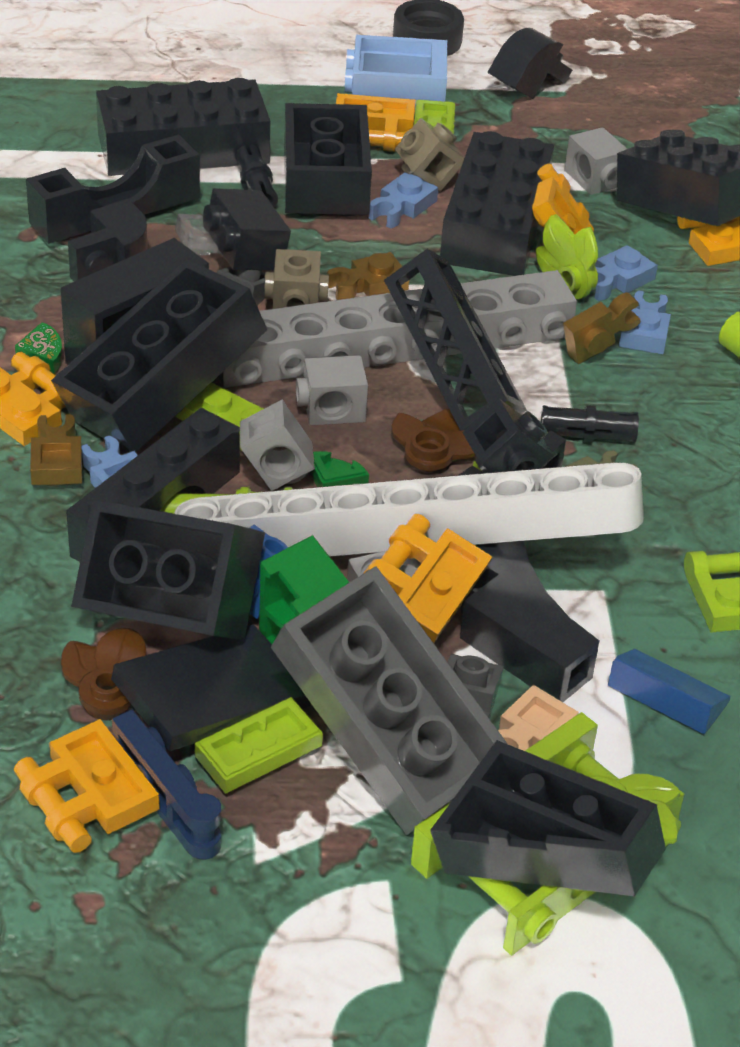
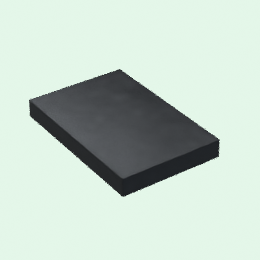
M254 624L247 626L244 640L211 636L114 664L111 680L148 726L154 727L159 732L165 747L169 751L194 744L290 697L301 709L311 706V702L272 650V644Z

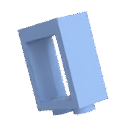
M356 35L355 49H347L344 92H351L353 95L445 101L447 87V40Z

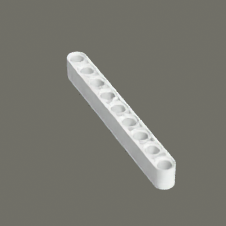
M605 463L199 497L183 502L174 512V514L230 523L247 528L255 524L269 536L284 542L287 547L313 535L329 556L387 551L390 547V536L399 525H406L414 514H420L428 519L431 526L425 536L437 543L448 528L473 545L623 533L638 528L644 520L642 475L639 468L628 463Z

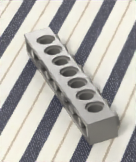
M558 270L460 283L494 348L564 339L563 323L575 316L577 300ZM423 289L404 292L408 299L420 301ZM391 293L260 311L268 330L219 375L223 388L303 377L304 358L361 355L363 367L424 358ZM432 297L431 303L436 304ZM412 307L413 310H414V312H415V314H416L417 308ZM428 311L424 331L428 337L439 339L444 322L441 312ZM451 336L450 341L456 342L454 337ZM431 344L434 351H436L437 345ZM448 348L446 356L461 354L460 350Z

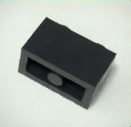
M213 188L210 204L206 205L203 211L204 229L209 233L218 250L223 254L233 270H275L276 249L287 250L291 230L261 190Z

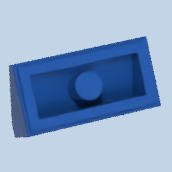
M637 649L618 655L612 662L608 686L704 735L730 701L731 696Z

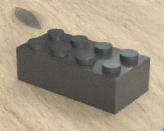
M377 566L284 624L271 646L272 650L406 835L413 832L416 825L454 799L496 740L508 744Z

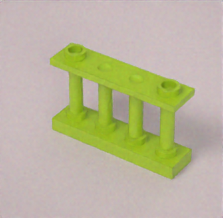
M580 712L525 750L528 753L588 777L605 776L614 780L619 779L594 759L595 752L593 749L598 724L583 712ZM680 791V797L668 806L674 815L677 832H679L681 827L679 815L684 798L682 791ZM450 803L416 825L414 829L411 865L426 879L443 868L430 830ZM468 876L509 913L503 949L511 956L529 942L538 944L553 931L558 920L595 893V891L543 885L527 897L510 881Z

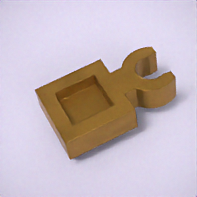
M392 252L376 253L370 257L352 260L351 269L336 267L327 271V275H329L328 288L336 287V300L354 298L357 293L364 292L366 296L390 293L384 279L400 269L402 265ZM409 280L401 285L404 291L409 290Z
M628 292L618 295L608 308L600 301L564 322L563 327L568 355L579 365L615 344V333L620 330H632L640 324V318L632 311V309L639 306L638 301Z
M66 414L65 424L60 427L47 425L46 415H40L37 420L38 437L31 438V484L62 485L82 483L81 436H76L73 415Z

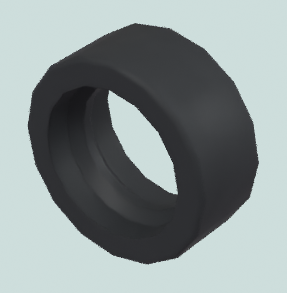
M411 0L397 7L394 13L393 37L447 40V56L460 49L463 39L464 16L462 11L456 6L442 0Z

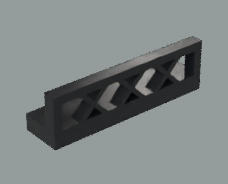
M427 248L384 279L460 431L466 430L498 399H501L520 414L527 411L448 260ZM418 273L421 274L425 282L420 301L408 299L401 286ZM432 297L436 304L431 303ZM412 307L417 308L416 314H415V312H414V310H413ZM429 310L441 312L444 318L439 339L428 337L424 331ZM451 336L454 337L456 342L450 341ZM431 344L437 345L436 351H434ZM448 348L460 350L464 357L459 377L447 375L443 368ZM471 373L473 374L475 380H470ZM451 382H452V383H457L455 390H454V388H453ZM468 386L480 388L487 401L486 405L470 416L467 415L463 407Z

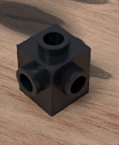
M501 399L493 403L462 432L476 455V464L484 474L540 469L554 457V454L543 439L548 434L544 425L531 412L526 411L521 415Z

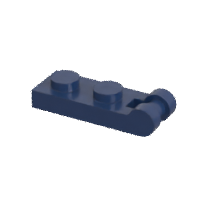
M133 710L113 718V736L159 793L160 809L156 812L192 857L210 859L216 856L221 850V830L219 828L221 823V803L219 799L210 794H199L194 778L188 768L183 764H175L166 752L164 741L159 732L154 727L147 728Z

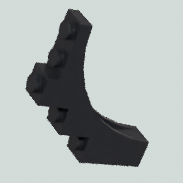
M549 431L543 439L554 454V457L540 469L562 467L566 439L553 431ZM471 466L458 476L484 473ZM524 541L476 544V547L492 556V559L462 603L461 613L463 615L460 639L496 664L504 666L505 670L528 686L535 685L561 702H565L593 678L600 640L571 619L544 589L529 562Z

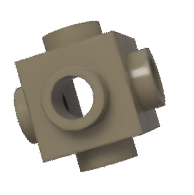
M422 118L417 121L412 129L404 134L401 142L395 148L396 152L405 162L401 168L407 174L416 175L422 180L437 186L440 192L462 167L465 157L453 144L457 137L448 128L439 122L433 127Z
M276 249L275 270L265 274V299H273V309L328 302L329 275L320 274L321 251Z

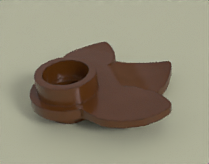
M444 409L423 421L405 413H398L393 420L391 426L392 434L405 447L406 460L412 466L422 471L432 472L447 467L452 460L468 459L476 456L463 435V431H460L450 409Z
M118 628L102 636L97 647L79 641H70L66 644L61 658L63 677L79 688V700L90 716L101 720H112L125 713L132 705L111 680L113 666L120 662L145 656V641L140 633L134 629Z

